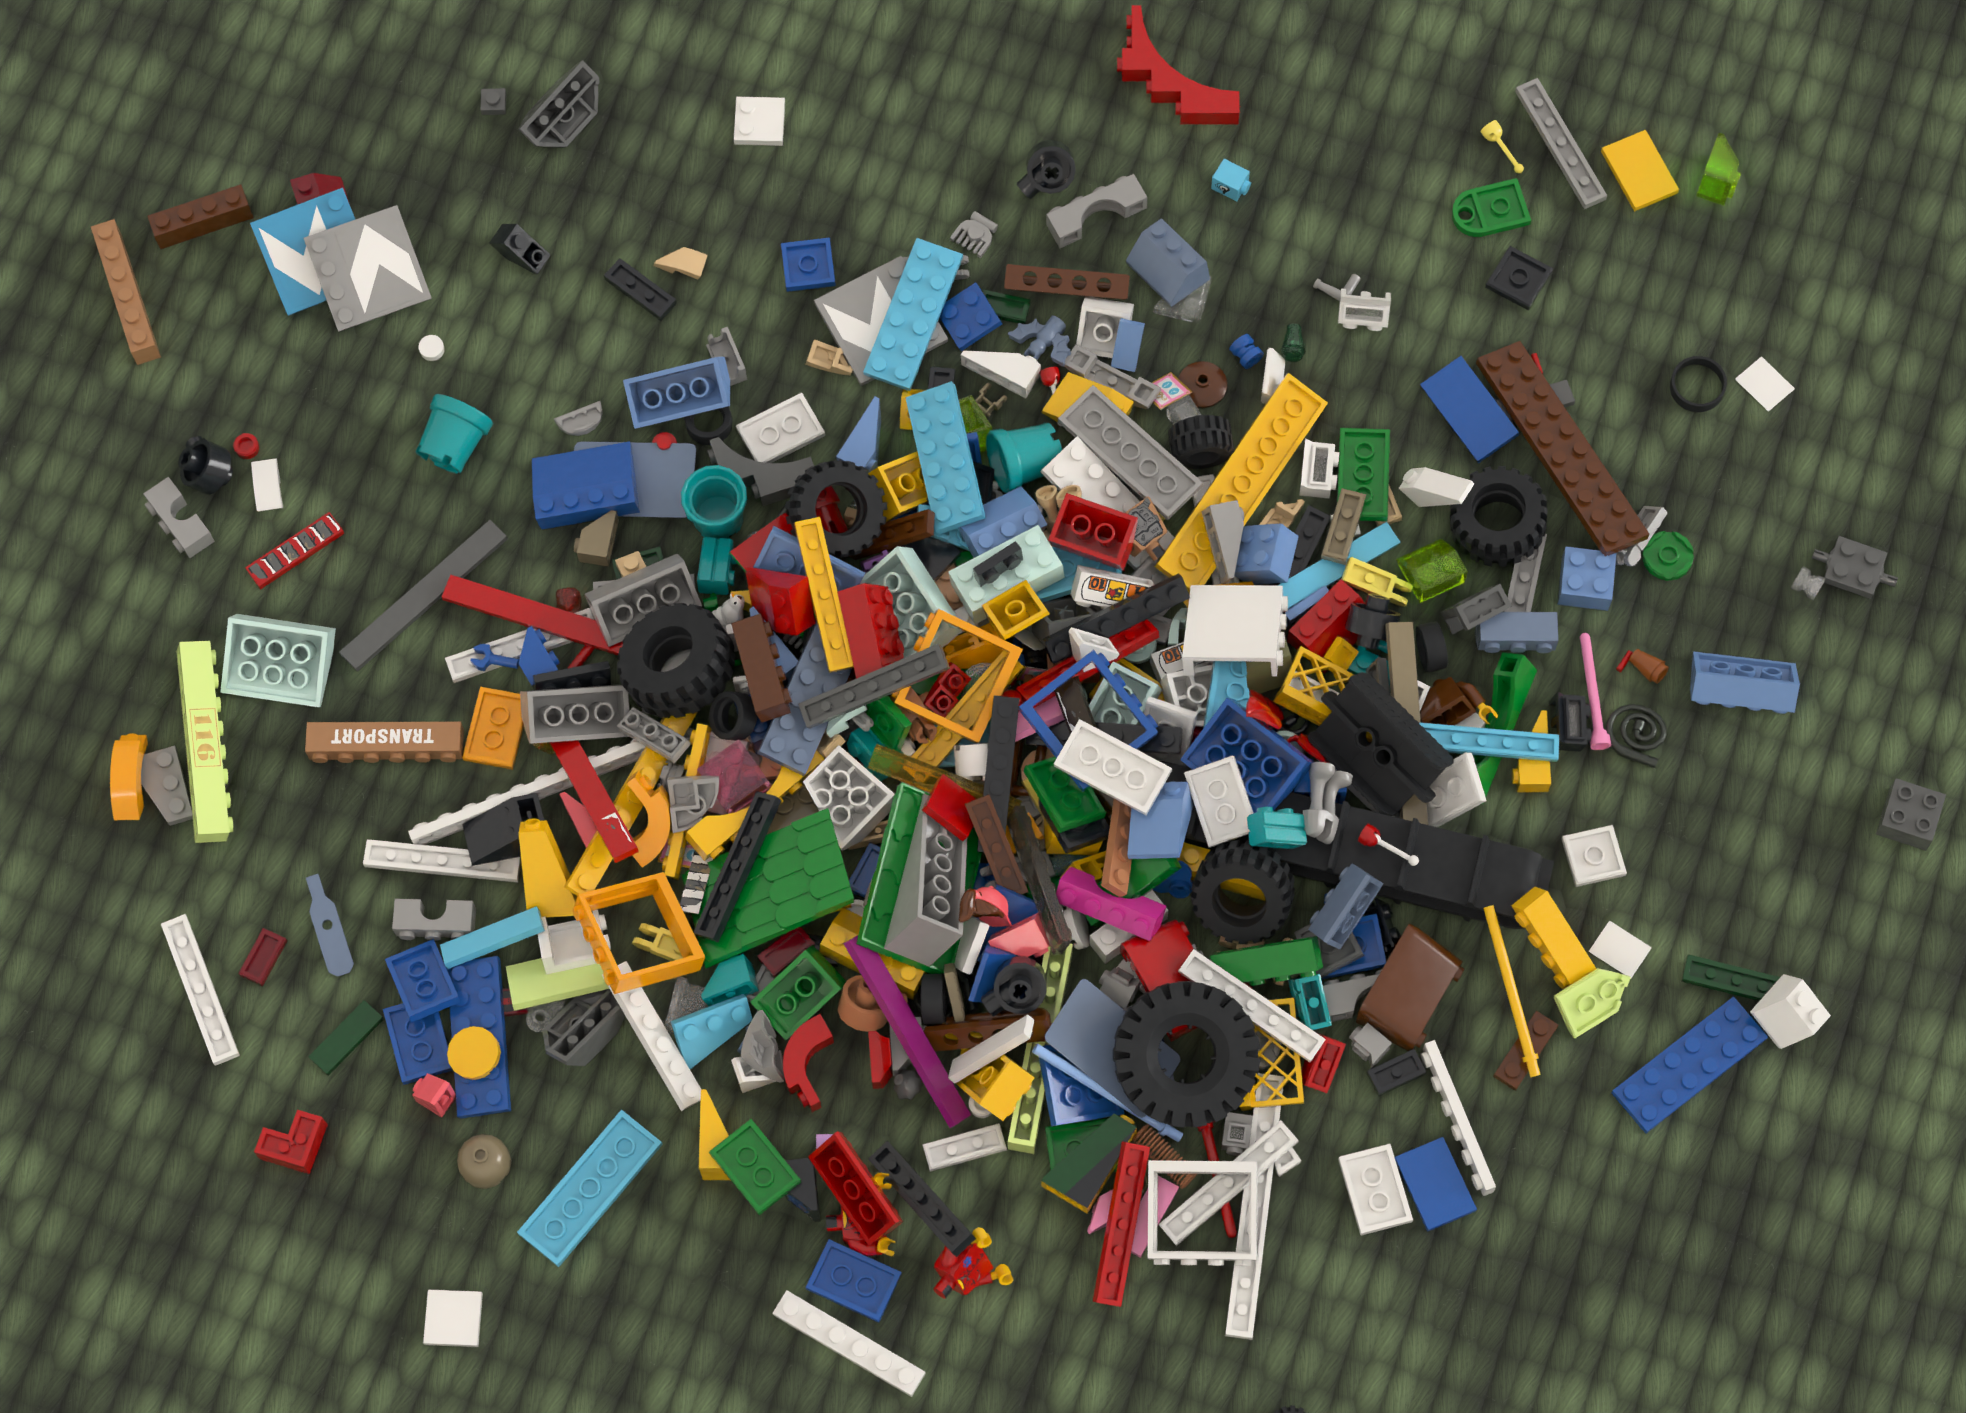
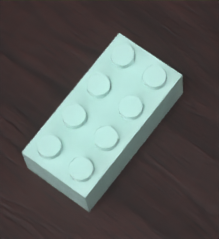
M1039 525L948 571L951 585L974 624L987 619L982 607L983 604L1024 580H1027L1034 592L1037 593L1065 578L1063 564ZM1016 541L1022 549L1023 560L1016 568L1008 569L1000 574L993 583H986L980 587L975 580L973 568Z
M1114 661L1109 667L1113 675L1118 673L1124 680L1126 686L1123 688L1129 695L1133 693L1142 704L1140 709L1143 713L1149 696L1158 699L1162 691L1158 684ZM1103 678L1089 704L1094 721L1099 723L1140 725L1105 678Z

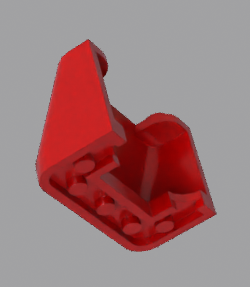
M1174 919L1162 924L1150 941L1135 936L1120 944V953L1125 962H1131L1130 968L1132 971H1135L1146 992H1150L1156 989L1155 987L1167 983L1190 981L1178 973L1194 949L1187 938L1190 934L1183 921L1178 923ZM1181 1025L1171 1029L1172 1034L1168 1032L1166 1034L1172 1042L1198 1027L1192 1025V1029H1188V1025Z

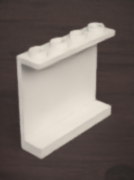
M1191 585L1182 654L1184 675L1194 676L1196 661L1271 662L1272 676H1277L1278 666H1283V650H1280V648L1285 646V633L1281 632V630L1286 629L1287 619L1283 611L1288 612V596H1283V586Z

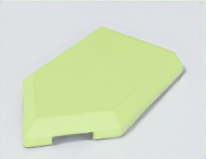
M1597 968L1554 995L1555 1002L1573 1038H1577L1619 1011L1622 1003L1620 999L1624 988L1628 986L1630 976Z

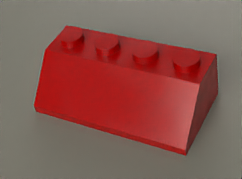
M837 1131L808 1156L868 1245L891 1233L904 1222L842 1132Z

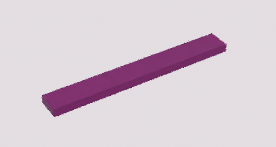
M858 935L843 943L947 1125L949 1128L957 1125L971 1115L953 1082L948 1078L949 1075L878 952L858 945Z

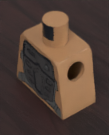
M1147 496L1125 512L1126 514L1138 517L1130 555L1136 557L1145 550L1151 559L1156 561L1165 553L1158 540L1167 533V529L1150 497Z

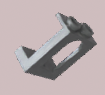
M1501 584L1482 589L1440 613L1453 635L1462 629L1467 631L1512 607Z

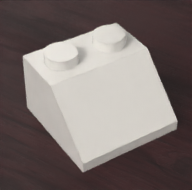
M1085 296L1081 308L1076 344L1097 356L1112 358L1120 319L1132 320L1134 304Z
M1785 974L1780 977L1750 1011L1780 1049L1814 1035L1831 1016L1803 979Z

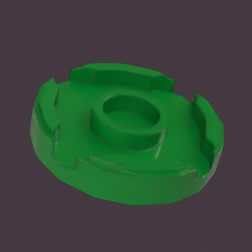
M1658 532L1651 537L1643 550L1644 566L1650 574L1658 579L1666 581L1677 580L1686 575L1692 566L1694 559L1693 547L1688 539L1678 532Z

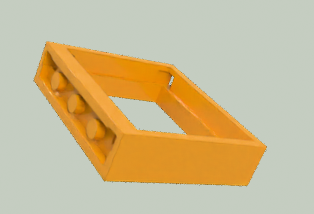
M937 609L935 614L930 612L924 624L928 629L924 637L919 635L913 650L920 652L929 648L941 621H944L1007 651V655L972 729L969 730L906 700L905 697L911 686L893 693L891 697L895 698L893 702L896 706L977 744L980 742L991 718L993 696L1002 695L1023 649L943 610Z
M664 872L578 894L573 907V915L577 921H580L583 928V936L586 942H590L593 949L594 960L597 964H600L605 983L610 985L614 994L701 970L705 955ZM653 895L683 958L622 975L592 911Z

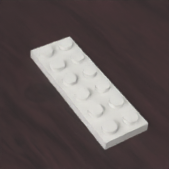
M1078 436L1040 471L1057 487L1058 491L1069 485H1078L1082 491L1081 498L1123 513L1140 502ZM1167 530V533L1158 542L1166 550L1174 537ZM1145 550L1136 557L1129 555L1127 563L1136 570L1149 555Z

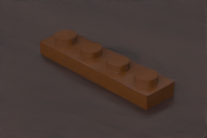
M927 509L886 522L885 525L880 526L882 531L880 536L872 540L873 544L868 549H863L861 553L849 557L858 560L884 550H890L897 546L934 536L935 513Z
M987 794L965 803L996 883L1021 895L1027 893L1028 889L990 795Z

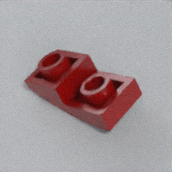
M952 662L948 663L950 669L939 675L923 703L933 713L944 718L959 701L957 696L971 680L967 674Z

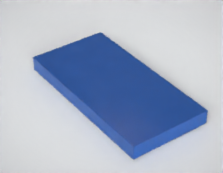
M1462 356L1420 384L1421 388L1478 464L1520 435Z

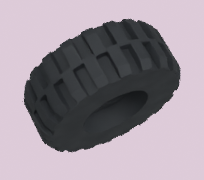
M675 603L674 606L665 605L659 607V610L655 612L651 611L646 614L645 618L640 622L637 621L632 626L630 633L626 634L623 639V646L620 647L618 653L617 672L623 687L645 712L651 715L657 714L658 717L670 718L671 716L675 718L685 717L686 714H694L705 705H710L715 700L714 698L726 688L725 684L728 680L730 681L733 674L732 667L735 665V647L724 627L709 610L702 609L701 606L689 604V606L685 603ZM692 649L687 659L681 665L670 671L661 672L666 661L674 654Z

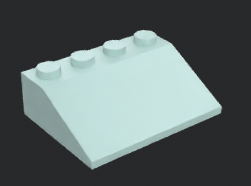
M897 546L866 573L860 584L888 586L893 596L892 606L894 615L899 622L898 633L904 645V658L917 652L913 650V647L919 635L924 637L928 629L924 624L930 612L935 614L936 610L940 609L957 617L913 548ZM941 621L930 647L936 644L944 647L963 630Z
M242 614L228 617L220 693L321 707L333 656L336 628Z

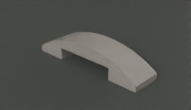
M1077 344L1072 349L1071 355L1065 360L1064 367L1073 374L1116 390L1134 401L1133 406L1149 409L1161 391V387L1141 377L1137 380L1098 360L1096 354Z

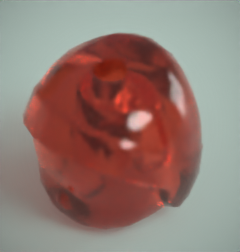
M573 587L558 589L556 591V608L571 613L579 612L582 604L580 591Z

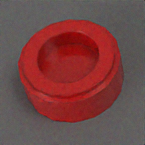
M243 433L235 439L233 448L240 458L251 459L258 454L259 443L254 435Z

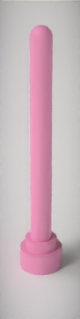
M1582 633L1580 635L1593 725L1590 747L1592 750H1604L1611 747L1610 735L1603 728L1590 635Z

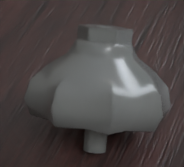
M904 1069L901 1074L896 1075L894 1078L895 1085L893 1090L897 1093L900 1100H913L915 1095L921 1092L923 1081L916 1070Z

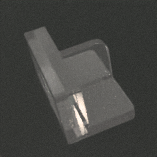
M677 977L665 1022V1028L668 1033L674 1034L671 1021L706 1008V1003L701 997L705 987L689 984L688 978Z

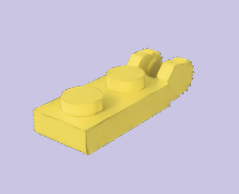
M1353 557L1348 559L1341 578L1349 586L1368 594L1387 597L1391 603L1404 607L1407 605L1408 600L1403 596L1393 593V587L1404 592H1411L1413 588L1410 583L1397 578L1396 575Z
M641 923L639 931L656 938L652 943L636 937L632 942L634 946L669 961L683 958L670 930L662 927L659 929L652 925Z

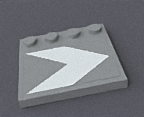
M397 205L304 238L338 332L432 299Z
M902 256L814 300L816 308L838 347H841L843 356L848 365L853 369L852 372L860 386L875 380L864 375L863 371L906 264ZM937 322L925 353L948 342V338L939 322Z

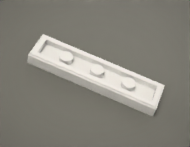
M1026 1015L953 1059L948 1078L953 1083H957L1029 1040L1034 1019Z

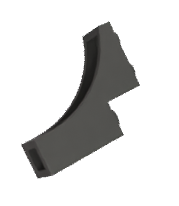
M719 437L709 440L711 449L707 450L711 464L716 463V465L730 468L737 473L746 487L751 486L755 499L760 498L762 506L790 498L788 492L790 487L795 486L794 480L799 475H803L806 469L814 466L811 457L788 463L754 461L730 449Z

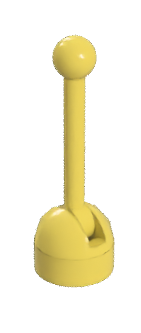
M1497 120L1484 126L1480 131L1484 138L1490 142L1496 141L1514 165V171L1518 174L1522 173L1524 170L1523 165L1518 164L1500 139L1502 128Z

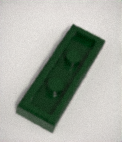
M363 1000L308 1056L309 1059L329 1076L384 1018Z

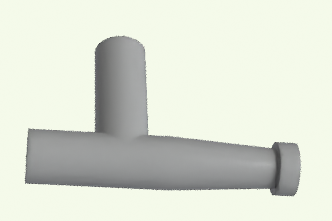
M1352 274L1343 288L1346 289V295H1351L1361 280L1358 275ZM1320 279L1315 281L1314 288H1318L1340 301L1341 290L1321 282Z

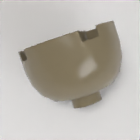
M479 1134L472 1136L463 1143L458 1152L457 1165L459 1173L466 1182L475 1188L487 1189L497 1186L508 1175L511 1167V1157L508 1148L500 1139L492 1135Z

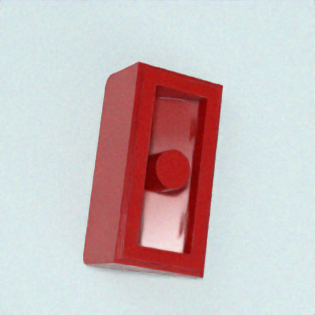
M1317 1033L1326 1040L1311 1062L1305 1060L1301 1070L1302 1083L1304 1086L1328 1093L1346 1044Z

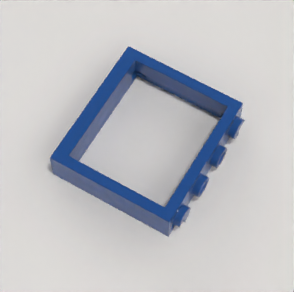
M1092 650L1019 706L1021 714L1056 759L1063 749V745L1033 707L1091 662L1146 731L1130 743L1129 746L1138 750L1158 733L1156 721L1150 714L1144 715L1140 709L1142 704L1133 693L1131 695L1127 693L1123 688L1126 686V683L1118 673L1112 674L1108 668L1110 663L1101 652L1097 654L1095 650ZM1070 775L1082 792L1090 787V785Z

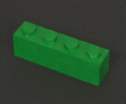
M1177 858L1132 859L1127 895L1120 898L1133 899L1145 896L1182 868ZM1100 881L1097 884L1103 891L1113 896H1116L1115 894L1101 886L1102 881ZM1085 915L1091 926L1102 927L1106 924L1105 922Z
M1317 936L1220 951L1210 955L1213 963L1241 982H1249L1250 986L1266 983L1265 979L1274 977L1275 982L1291 979L1290 975L1299 973L1301 978L1315 976L1316 971L1323 967Z

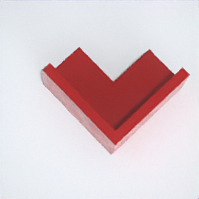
M297 1110L289 1134L263 1127L254 1153L261 1160L310 1174L326 1131L327 1123L321 1116Z

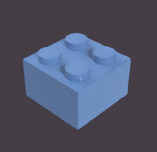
M1281 523L1244 526L1234 576L1243 582L1253 581L1254 585L1287 583L1299 536Z
M1565 547L1561 561L1557 605L1608 611L1613 596L1616 553L1604 556L1599 550Z

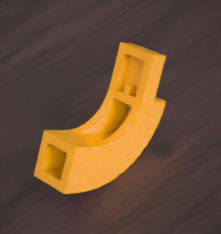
M133 733L121 735L120 740H115L110 769V793L114 820H140L144 808L141 768L148 745L147 735Z
M637 771L630 776L627 785L645 806L648 814L647 827L633 838L639 852L632 856L643 868L655 859L664 848L672 829L670 799L663 785L654 791L651 780L646 775L642 776Z

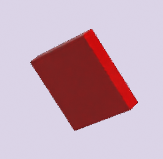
M942 774L936 781L922 811L961 841H964L973 828V823L965 803L976 798L945 774Z

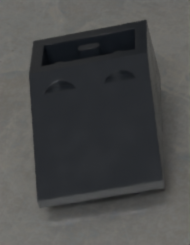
M537 793L512 797L462 824L472 866L521 857L518 833L520 822H525L528 819L544 821Z

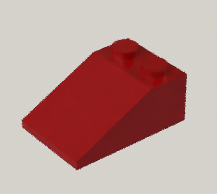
M753 567L745 568L751 606L762 615L766 622H770L774 631L797 636L816 624L808 576Z

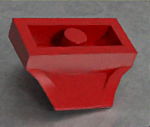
M868 1031L873 1089L884 1088L893 1076L890 1039L880 1035L877 1031Z

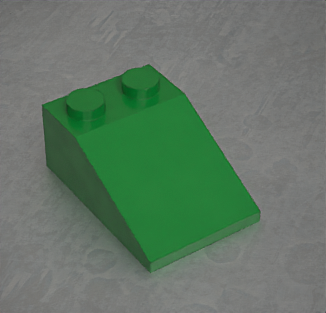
M812 945L750 1002L758 1011L763 1010L773 1028L786 1041L803 1023L808 1021L839 993L847 981Z

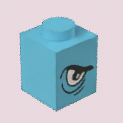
M1223 159L1212 177L1211 189L1237 202L1241 194L1246 195L1250 188V171Z

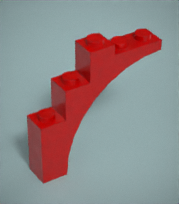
M1132 5L1131 15H1126V29H1131V36H1127V48H1122V57H1117V72H1122V81H1146V94H1151V103H1175V115H1180V124H1239V91L1220 90L1199 84L1172 68L1158 54L1148 37L1143 23L1141 5Z

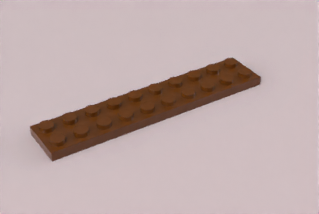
M1521 341L1477 358L1476 365L1604 556H1609L1647 540L1650 533Z

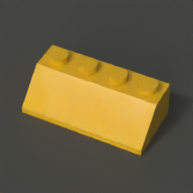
M843 908L832 921L821 941L820 953L860 973L843 943L859 934L862 917ZM878 953L900 992L906 993L907 998L913 1000L921 985L922 976L927 974V972Z

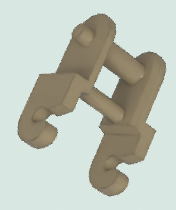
M990 383L985 384L979 391V397L971 402V409L977 408L981 411L984 419L990 417V413L994 409L998 411L1002 407V402L1007 400V396L1003 395L997 402L992 403L984 395L987 392L986 390L991 388L992 385ZM982 400L990 405L988 409L980 405Z

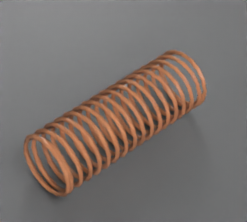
M1149 1124L1143 1126L1133 1137L1132 1142L1134 1144L1143 1145L1148 1141L1145 1146L1151 1144L1150 1149L1154 1147L1149 1153V1158H1152V1161H1158L1161 1156L1163 1158L1160 1161H1163L1165 1158H1167L1166 1161H1176L1180 1154H1177L1174 1157L1177 1151L1171 1154L1174 1148L1168 1151L1171 1145L1166 1147L1168 1142L1163 1144L1165 1139L1160 1141L1162 1136L1157 1138L1159 1133L1154 1135L1156 1130L1151 1132L1153 1128L1150 1127L1148 1129ZM1167 1173V1176H1170V1179L1177 1182V1185H1180V1188L1183 1189L1197 1174H1182L1178 1179L1176 1178L1179 1174L1173 1176L1174 1174ZM1184 1175H1186L1185 1178H1184L1181 1182H1179L1180 1179H1181Z

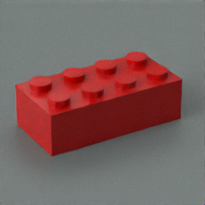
M862 583L838 591L856 679L903 659L904 645L899 637V622L894 615L892 606L893 596L888 586Z

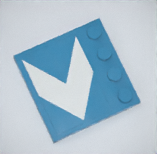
M343 188L250 223L288 316L327 301L304 238L356 220Z

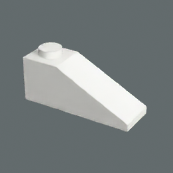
M963 351L961 354L962 366L1024 398H1027L1040 377L1041 364L1031 356L1025 357L1019 353Z
M1424 467L1413 468L1406 472L1403 477L1404 481L1399 489L1418 507L1462 504L1474 483L1468 479Z

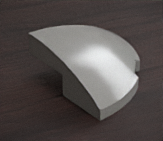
M683 776L667 779L673 833L692 828L703 819L702 816L709 807L713 808L719 791V776Z
M759 1010L753 1017L745 1034L741 1057L762 1075L779 1083L784 1082L783 1057L781 1050L778 1051V1045L775 1040L776 1033L765 1012Z

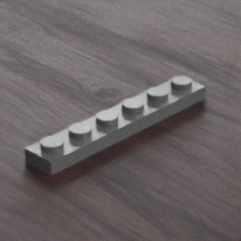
M936 644L803 701L798 705L806 727L811 729L949 670L950 667L942 646Z

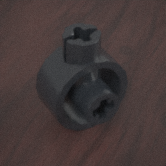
M1055 140L1041 141L1033 146L1026 160L1027 174L1017 182V186L1029 199H1032L1040 191L1052 194L1068 188L1074 180L1076 172L1074 157L1069 147Z
M202 436L190 438L186 443V449L182 451L179 457L178 465L181 468L180 477L182 483L204 494L210 495L215 493L221 486H225L232 477L233 469L230 452L226 448L212 443L205 438L202 439Z
M1368 594L1365 604L1351 603L1345 629L1358 634L1357 645L1378 649L1380 640H1387L1385 624L1400 621L1401 614L1388 609L1389 598Z
M1026 956L1013 957L1006 960L996 972L994 989L981 997L989 1013L994 1017L1003 1010L1015 1014H1026L1036 1010L1043 1003L1047 992V976L1043 967L1035 960Z

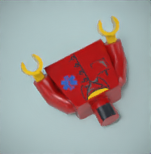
M875 1174L874 1179L882 1189L888 1190L892 1187V1184H883V1179L889 1176V1174ZM842 1206L840 1215L826 1216L827 1232L843 1230L844 1243L848 1244L852 1250L865 1256L894 1255V1251L888 1250V1246L891 1243H896V1241L887 1238L886 1235L873 1244L868 1245Z
M978 1227L973 1230L972 1234L976 1239L957 1257L946 1246L944 1247L934 1264V1268L941 1279L933 1290L940 1297L946 1299L952 1290L962 1295H968L974 1288L993 1283L995 1279H998L1001 1285H1009L1013 1282L1011 1271L1005 1264L998 1265L995 1271L991 1272L994 1267L982 1248L988 1247L992 1240L983 1228Z

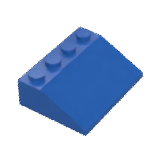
M630 441L532 458L533 502L535 518L541 530L594 521L611 510L617 511L618 516L640 513Z
M1231 698L1225 699L1180 759L1193 770L1221 759L1235 756L1253 813H1256L1257 809L1261 807H1273L1274 811L1301 782L1310 770L1311 763H1314L1264 722L1257 718L1246 717V708Z

